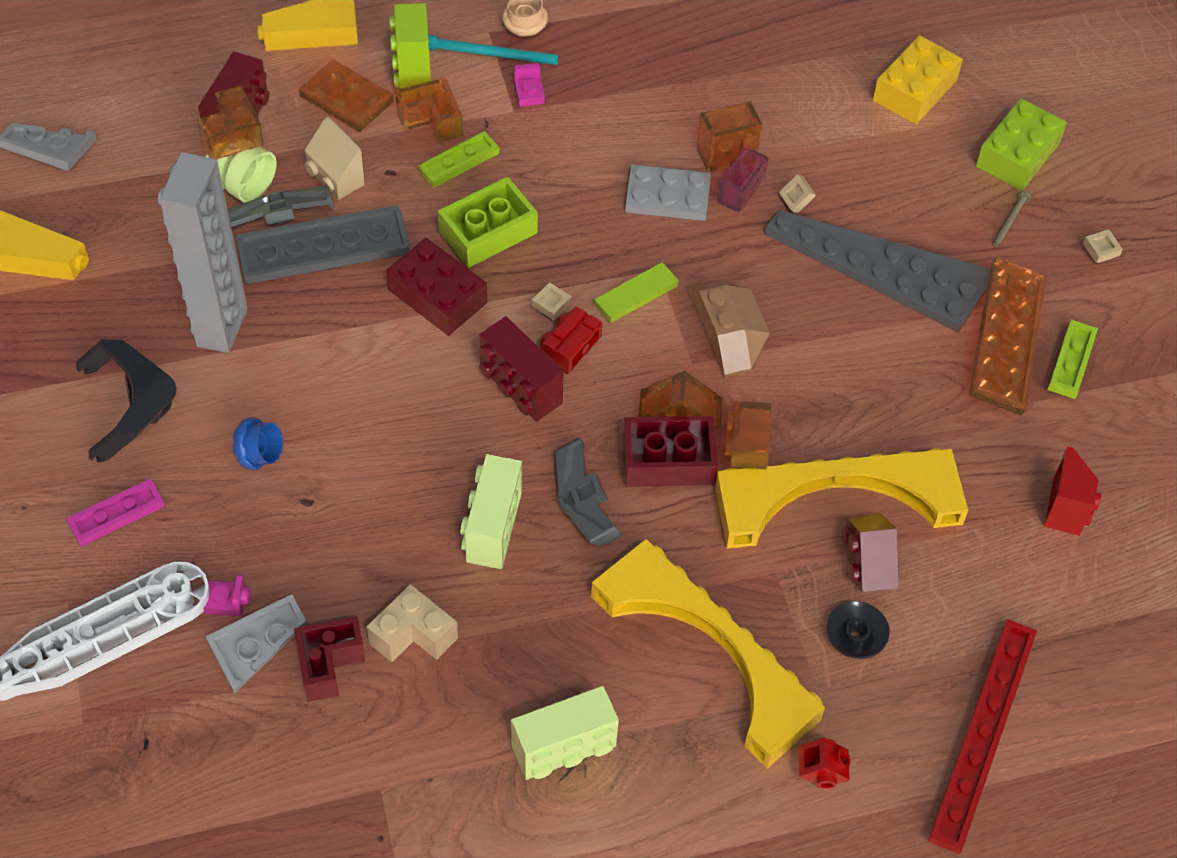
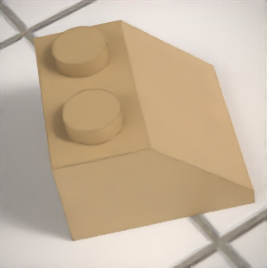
M327 117L305 149V168L310 176H315L321 182L322 186L329 185L331 193L340 200L365 185L361 149L330 117Z

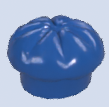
M249 417L243 419L233 433V453L238 463L245 469L258 470L264 464L275 463L282 453L283 436L279 427L272 422H262L259 418Z

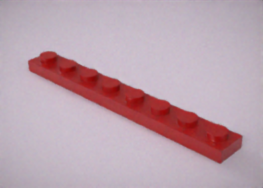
M1007 619L928 842L960 855L1037 630Z

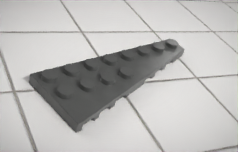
M781 210L776 213L765 228V235L958 333L997 274V271Z

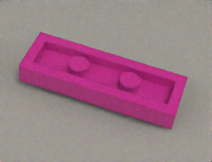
M150 478L66 518L78 544L82 547L164 508L165 504Z

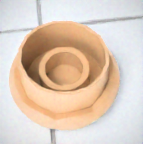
M509 0L502 19L507 30L521 37L534 36L545 28L548 14L543 7L542 0Z

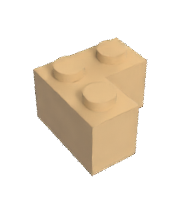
M411 584L367 626L369 644L390 662H393L413 641L437 660L458 639L457 621Z

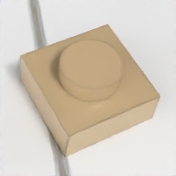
M799 174L779 192L790 210L797 214L816 196L805 178Z
M1109 229L1086 236L1083 241V245L1096 264L1119 257L1123 250Z
M549 282L532 299V307L554 321L571 304L572 297Z

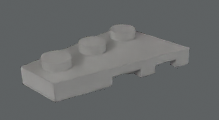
M13 123L0 134V148L67 171L97 141V135L94 131H86L85 135L73 134L72 129L62 128L60 132L46 131L43 126Z
M291 594L205 636L234 694L295 636L294 628L306 625V619Z

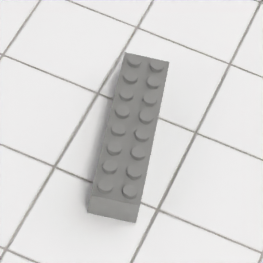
M181 152L176 164H172L170 168L169 180L166 186L162 187L159 191L158 204L162 207L163 224L167 227L168 243L172 247L173 263L177 266L178 282H181L183 290L182 299L186 302V314L190 318L191 334H194L196 346L230 353L248 307L217 159Z

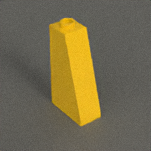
M310 0L262 14V25H258L259 41L264 40L266 51L358 44L354 0Z
M0 210V271L75 280L79 273L86 269L89 258L83 242Z

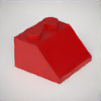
M1067 446L1053 477L1044 527L1080 536L1084 525L1090 526L1094 510L1097 511L1099 508L1102 493L1097 492L1098 478L1073 447Z

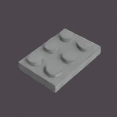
M631 164L625 212L706 221L711 173Z

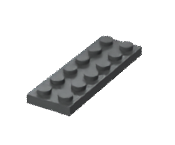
M399 205L236 235L245 284L401 256L410 250Z

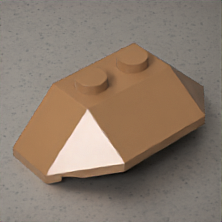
M718 281L688 286L689 295L723 377L726 378L751 372L770 334L751 289Z

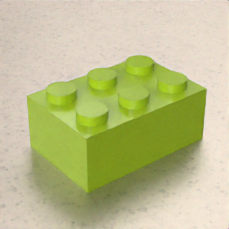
M426 3L394 4L395 15L390 16L391 32H396L395 35H391V50L397 51V53L392 54L393 70L399 71L394 72L395 88H400L401 99L432 97Z
M1021 98L982 145L976 167L1022 191L1060 144L1067 122Z
M506 177L438 210L439 233L466 267L470 268L537 234L538 212L510 178Z

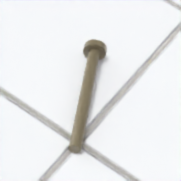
M1022 190L1018 193V202L993 242L995 247L1000 246L1024 203H1028L1031 200L1029 192Z

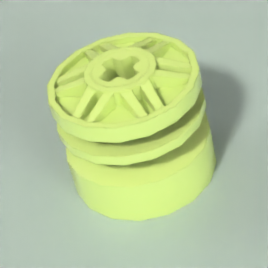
M228 131L215 140L206 155L208 158L217 159L223 189H226L232 196L244 203L257 199L265 193L276 172L277 161L275 155L259 144H254L249 138L244 137L237 131Z

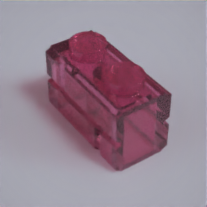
M744 147L719 181L716 201L736 212H740L765 178L768 157L753 149Z

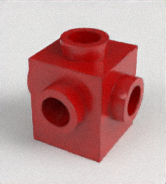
M825 737L798 745L800 777L816 784L821 789H833L837 784L850 780L849 766L851 761L849 749Z

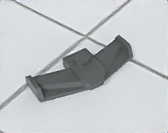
M326 185L269 193L227 210L231 227L263 216L266 218L267 225L273 223L280 225L288 222L290 219H294L293 209L329 205L330 208H334V202L330 186Z
M579 437L555 450L558 486L557 500L561 510L571 518L590 544L603 546L620 537L621 533L598 506L608 500L600 478L595 472L586 476L584 442Z

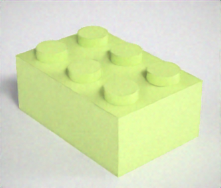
M486 454L484 464L478 465L476 470L475 483H478L477 489L470 492L468 509H471L469 517L464 516L462 521L461 535L464 536L461 549L466 551V563L502 569L522 495V461Z
M604 686L511 719V746L525 780L533 777L541 779L551 774L554 769L562 766L566 768L573 767L589 756H603L609 753L613 747H616L619 719Z

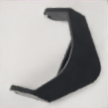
M101 339L76 362L78 372H81V369L84 368V374H91L112 358L125 371L129 408L116 427L89 449L88 454L91 461L94 457H96L97 462L109 460L136 438L149 424H156L170 410L172 400L176 394L174 380L124 340Z

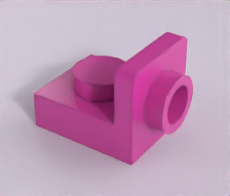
M539 63L514 66V87L519 107L545 104Z
M237 575L236 582L208 580L210 593L209 600L204 607V613L242 616L244 605H249L251 588L246 586L244 575Z

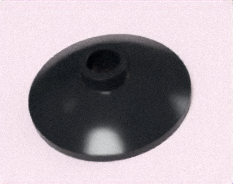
M851 601L839 605L832 611L827 622V636L832 646L841 654L854 659H868L876 656L885 648L890 635L889 624L882 612L865 602ZM857 632L861 635V638L854 637L851 633Z

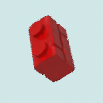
M576 306L569 314L563 313L557 322V327L552 333L547 331L540 341L541 349L564 370L565 374H569L602 337L603 323Z

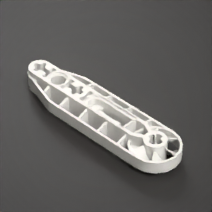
M175 561L165 564L32 629L0 657V680H2L0 681V701H5L18 695L61 687L192 621L203 613L204 607L209 600L210 588L205 573L198 566L189 562ZM199 577L205 584L192 591L190 580ZM194 596L200 600L196 606L193 605ZM157 625V627H155V628H153V629H151V630H149V631H147V632H145V633H143V634H141V635H139V636H137V637H135V638L132 639V637H134V636H136V635H138V634H140V633H142V632H144V631H146V630H148V629H150V628H152V627H154V626ZM128 640L127 642H125V643H123V644H121V645H119V646H117V647L111 649L112 647H114V646H116V645H118V644H120V643H122V642ZM36 663L32 668L25 669L27 665Z

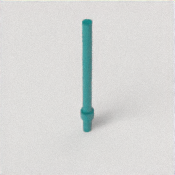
M428 34L429 50L433 51L444 49L558 65L559 55L441 39L438 38V35Z

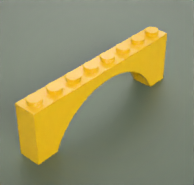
M933 448L923 452L903 451L891 455L873 454L869 457H844L839 460L829 461L818 459L808 463L796 464L794 462H787L776 466L757 465L753 468H727L723 471H717L715 491L726 548L756 546L763 529L780 509L801 496L831 488H860L888 495L917 511L933 528L963 525L968 512V506L952 449L941 450Z
M645 539L592 582L591 598L611 617L636 613L663 615L681 620L700 629L720 644L737 665L746 684L750 699V727L744 747L767 769L821 721L825 709L821 699L814 692H808L800 684L799 679L792 671L785 670L777 662L771 651L759 646L746 628H740L732 620L731 615L725 608L718 607L710 599L704 588L696 586L691 582L686 572L680 566H674L659 546H653Z

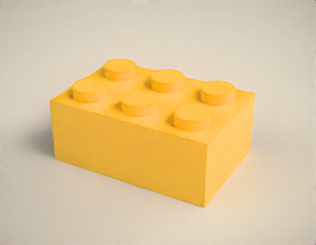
M919 35L877 79L873 101L917 125L958 80L963 58Z

